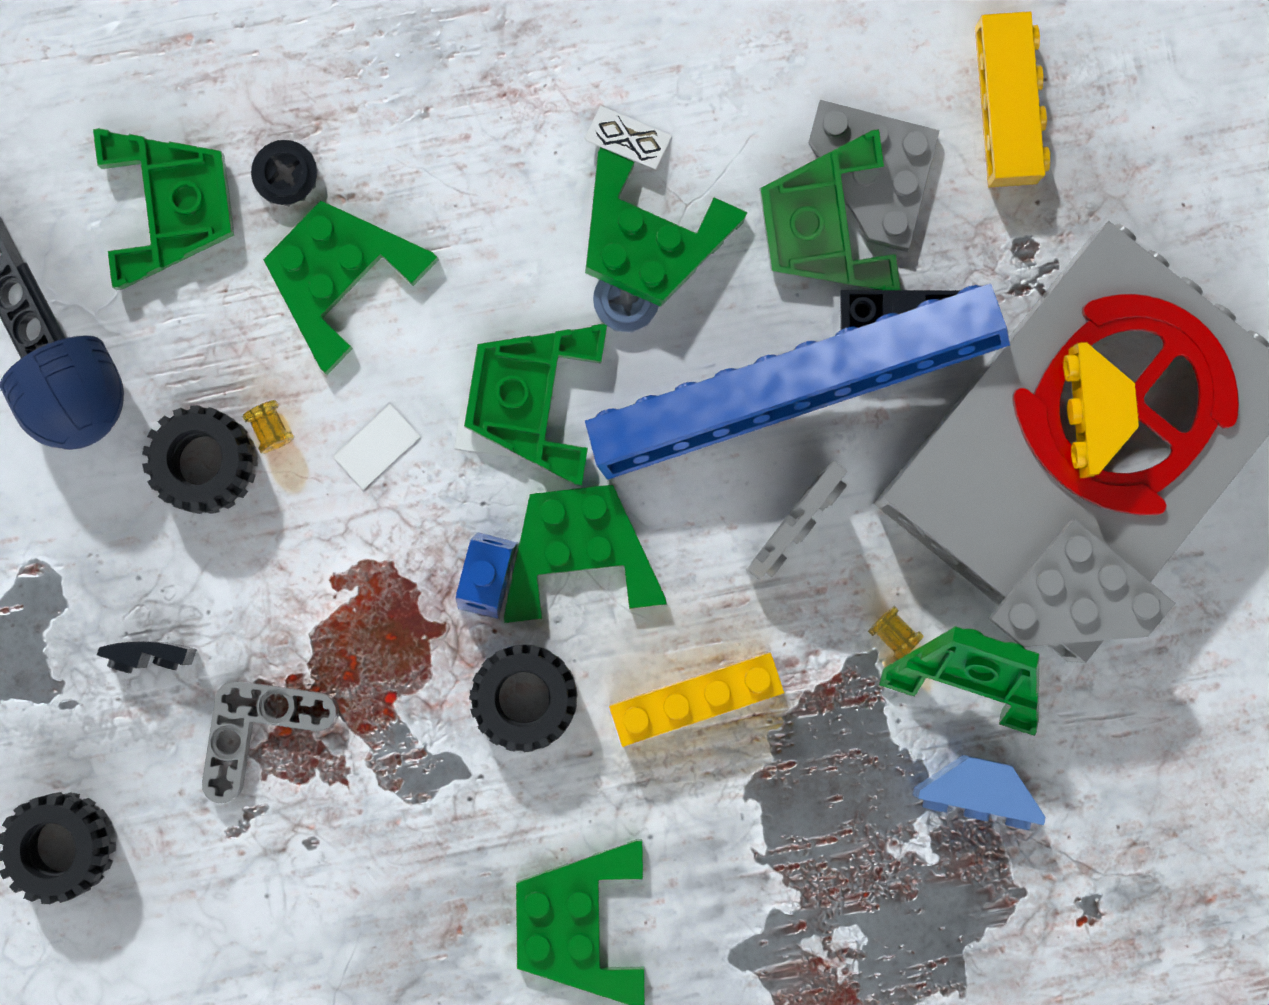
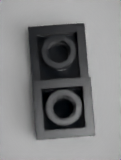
M122 642L99 647L97 656L109 659L107 667L131 674L133 667L147 668L151 655L154 656L153 664L171 670H177L179 664L192 665L197 649L168 642Z

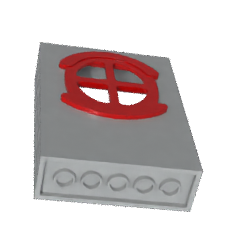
M1108 221L1086 241L1009 336L1010 346L998 349L873 503L998 606L1071 519H1076L1151 582L1269 436L1268 341L1254 331L1249 330L1247 332L1235 322L1236 316L1228 308L1220 304L1213 305L1201 295L1203 291L1198 284L1187 277L1180 278L1168 268L1170 265L1162 255L1152 250L1147 252L1135 242L1136 236L1121 224L1114 225ZM1125 331H1146L1159 336L1163 341V347L1135 381L1138 420L1170 445L1171 452L1169 456L1160 463L1138 472L1114 473L1102 470L1095 476L1080 478L1079 468H1074L1072 463V444L1066 439L1060 419V399L1066 380L1063 363L1064 357L1069 355L1068 349L1077 343L1087 342L1092 346L1107 336ZM1177 356H1183L1191 363L1198 383L1197 412L1191 429L1186 433L1178 431L1148 407L1144 401L1146 393ZM1103 641L1047 646L1067 662L1086 663Z

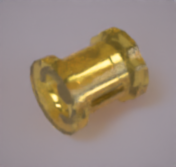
M276 400L262 403L250 409L242 416L246 423L251 424L260 442L258 449L261 454L279 449L295 438L291 431L286 430L277 412L279 405Z
M894 605L869 628L868 633L871 636L877 635L894 652L893 658L897 661L907 655L922 640L924 635L921 631L915 632L898 615L899 609Z

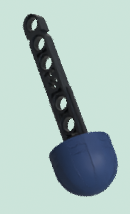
M0 217V253H2L0 256V319L21 358L3 375L0 381V389L20 427L37 442L49 447L67 450L90 446L110 432L121 414L124 402L122 379L101 339L86 335L65 337L28 264L23 262ZM19 283L23 290L22 298L16 305L12 306L8 298L9 291L13 285ZM37 318L40 322L41 330L38 337L30 341L26 333L27 325L32 319Z

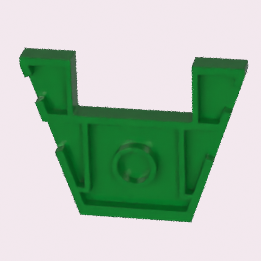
M100 128L93 129L97 166L99 168L109 169L141 164L151 244L108 251L113 289L116 291L123 290L234 236L225 156L222 151L170 141L166 143L150 140L143 136L132 134L123 135Z
M879 129L871 130L759 188L771 271L879 290H901L896 254L853 260L841 174L884 167Z
M600 147L596 164L585 273L661 307L696 272L697 268L723 245L724 240L744 223L747 212L713 197L698 232L690 231L619 199L633 170L634 161Z
M320 201L263 260L320 369L328 375L353 348L323 320L327 313L381 258H384L412 286L439 259L429 250Z
M591 325V327L567 329L550 334L531 337L524 336L477 344L464 427L572 484L582 486L588 448L545 441L558 358L601 364L607 325Z
M613 484L530 494L507 598L504 623L542 619L538 583L539 575L624 566L629 609L667 605L666 597Z
M955 626L882 670L880 686L915 697L926 678L1005 703L1001 710L999 725L1033 736L1037 733L1039 723V653L1027 650L1018 643H1005L984 636L975 629H962Z
M642 839L632 840L621 846L595 853L584 859L561 865L516 882L517 969L627 1005H645L644 966L601 967L599 933V880L643 879Z

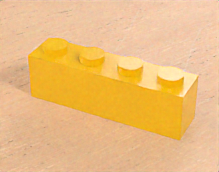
M1032 11L981 15L975 26L988 188L1036 185L1045 176V172L1050 169V151L1048 146L1043 147L1042 131H1045L1047 126V113L1045 106H1039L1038 91L1043 88V69L1041 65H1036L1035 50H1038L1040 46L1039 27L1032 23Z
M767 652L610 704L609 708L621 745L624 747L784 694V690L772 654Z

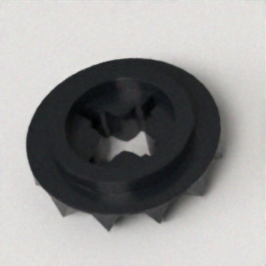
M292 140L273 141L265 145L253 160L251 167L253 185L257 192L271 204L289 207L296 202L305 201L311 190L316 188L318 168L311 152L298 142ZM276 160L281 165L284 164L286 168H291L292 166L296 168L291 173L294 178V186H291L290 183L287 184L283 179L278 182L275 181V178L279 176L278 167L274 163Z

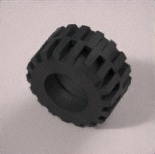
M200 405L190 406L189 410L183 408L173 410L174 416L169 418L164 415L157 421L161 427L157 431L151 429L147 436L152 439L150 447H143L142 455L148 457V463H144L142 466L144 473L150 475L151 479L147 481L152 490L158 491L160 499L172 504L175 508L188 512L213 514L220 512L219 509L221 508L229 509L236 505L234 500L238 497L244 498L249 492L245 487L248 482H254L256 475L252 473L253 466H258V457L253 455L252 449L256 447L253 440L248 438V431L241 424L237 423L235 419L211 407L207 409ZM208 436L216 440L220 446L222 453L221 466L211 480L201 485H194L187 482L182 475L180 469L181 454L191 441L199 437Z
M516 645L501 649L483 662L482 667L472 680L474 683L469 696V700L472 703V708L470 709L472 717H475L480 732L482 734L485 733L490 738L489 741L496 746L501 745L505 747V750L532 752L551 745L566 731L576 712L578 694L571 670L568 669L565 662L559 656L543 647ZM526 672L534 674L542 679L548 688L549 704L547 710L539 719L530 723L513 721L505 715L500 706L499 693L503 683L510 676L517 673Z
M62 792L31 799L28 803L21 804L13 810L15 815L7 817L2 824L6 831L0 833V844L3 845V850L0 851V861H3L5 869L0 870V875L2 879L11 877L14 882L9 888L14 893L23 890L26 892L23 899L31 902L41 899V904H53L57 901L62 903L91 890L92 886L101 882L104 878L103 872L109 870L113 863V860L109 859V854L116 851V842H110L109 835L115 833L113 825H105L103 819L108 817L103 809L96 811L93 808L96 802L90 798L80 799V794L77 793L62 794ZM51 822L66 828L75 842L76 854L71 867L64 872L48 867L42 861L38 852L40 832L46 824Z

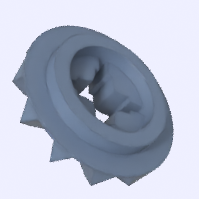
M598 281L593 294V303L601 322L614 331L631 333L648 326L656 315L659 306L640 298L632 303L631 316H627L623 305L608 303L620 298L622 289L604 281Z

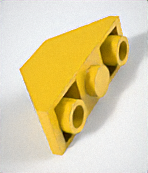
M1086 342L1077 343L1068 349L1069 355L1064 357L1063 363L1065 379L1067 382L1071 381L1073 399L1068 400L1067 413L1070 425H1075L1077 442L1072 443L1071 458L1074 468H1079L1080 478H1089L1099 474L1139 427L1135 383Z

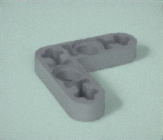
M233 681L222 685L215 696L203 772L202 789L205 796L213 802L226 803L237 798L242 792L253 722L322 731L331 727L337 721L339 706L336 700L331 695L322 692L244 681ZM235 688L240 689L239 694L241 697L253 699L256 698L255 690H260L261 694L257 701L258 716L252 715L255 706L242 705L238 706L236 712L232 711V704L226 702V695L234 694ZM273 694H281L288 701V711L281 718L272 717L267 712L266 703ZM296 696L303 697L301 706H316L318 700H322L323 708L330 711L329 717L321 718L320 724L315 723L314 715L300 713V722L293 721L298 709ZM225 730H233L240 737V747L233 754L223 752L218 745L219 736ZM215 758L222 761L238 760L237 767L229 766L227 769L226 778L228 781L233 782V788L225 790L224 795L219 794V787L213 785V779L221 777L224 764L215 765Z

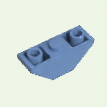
M962 755L915 786L913 790V796L922 799V807L947 813L948 805L965 809L963 816L982 821H989L990 814L1006 817L1005 825L1024 830H1030L1031 823L1040 825L1045 823L1046 817L1014 768L1005 763Z

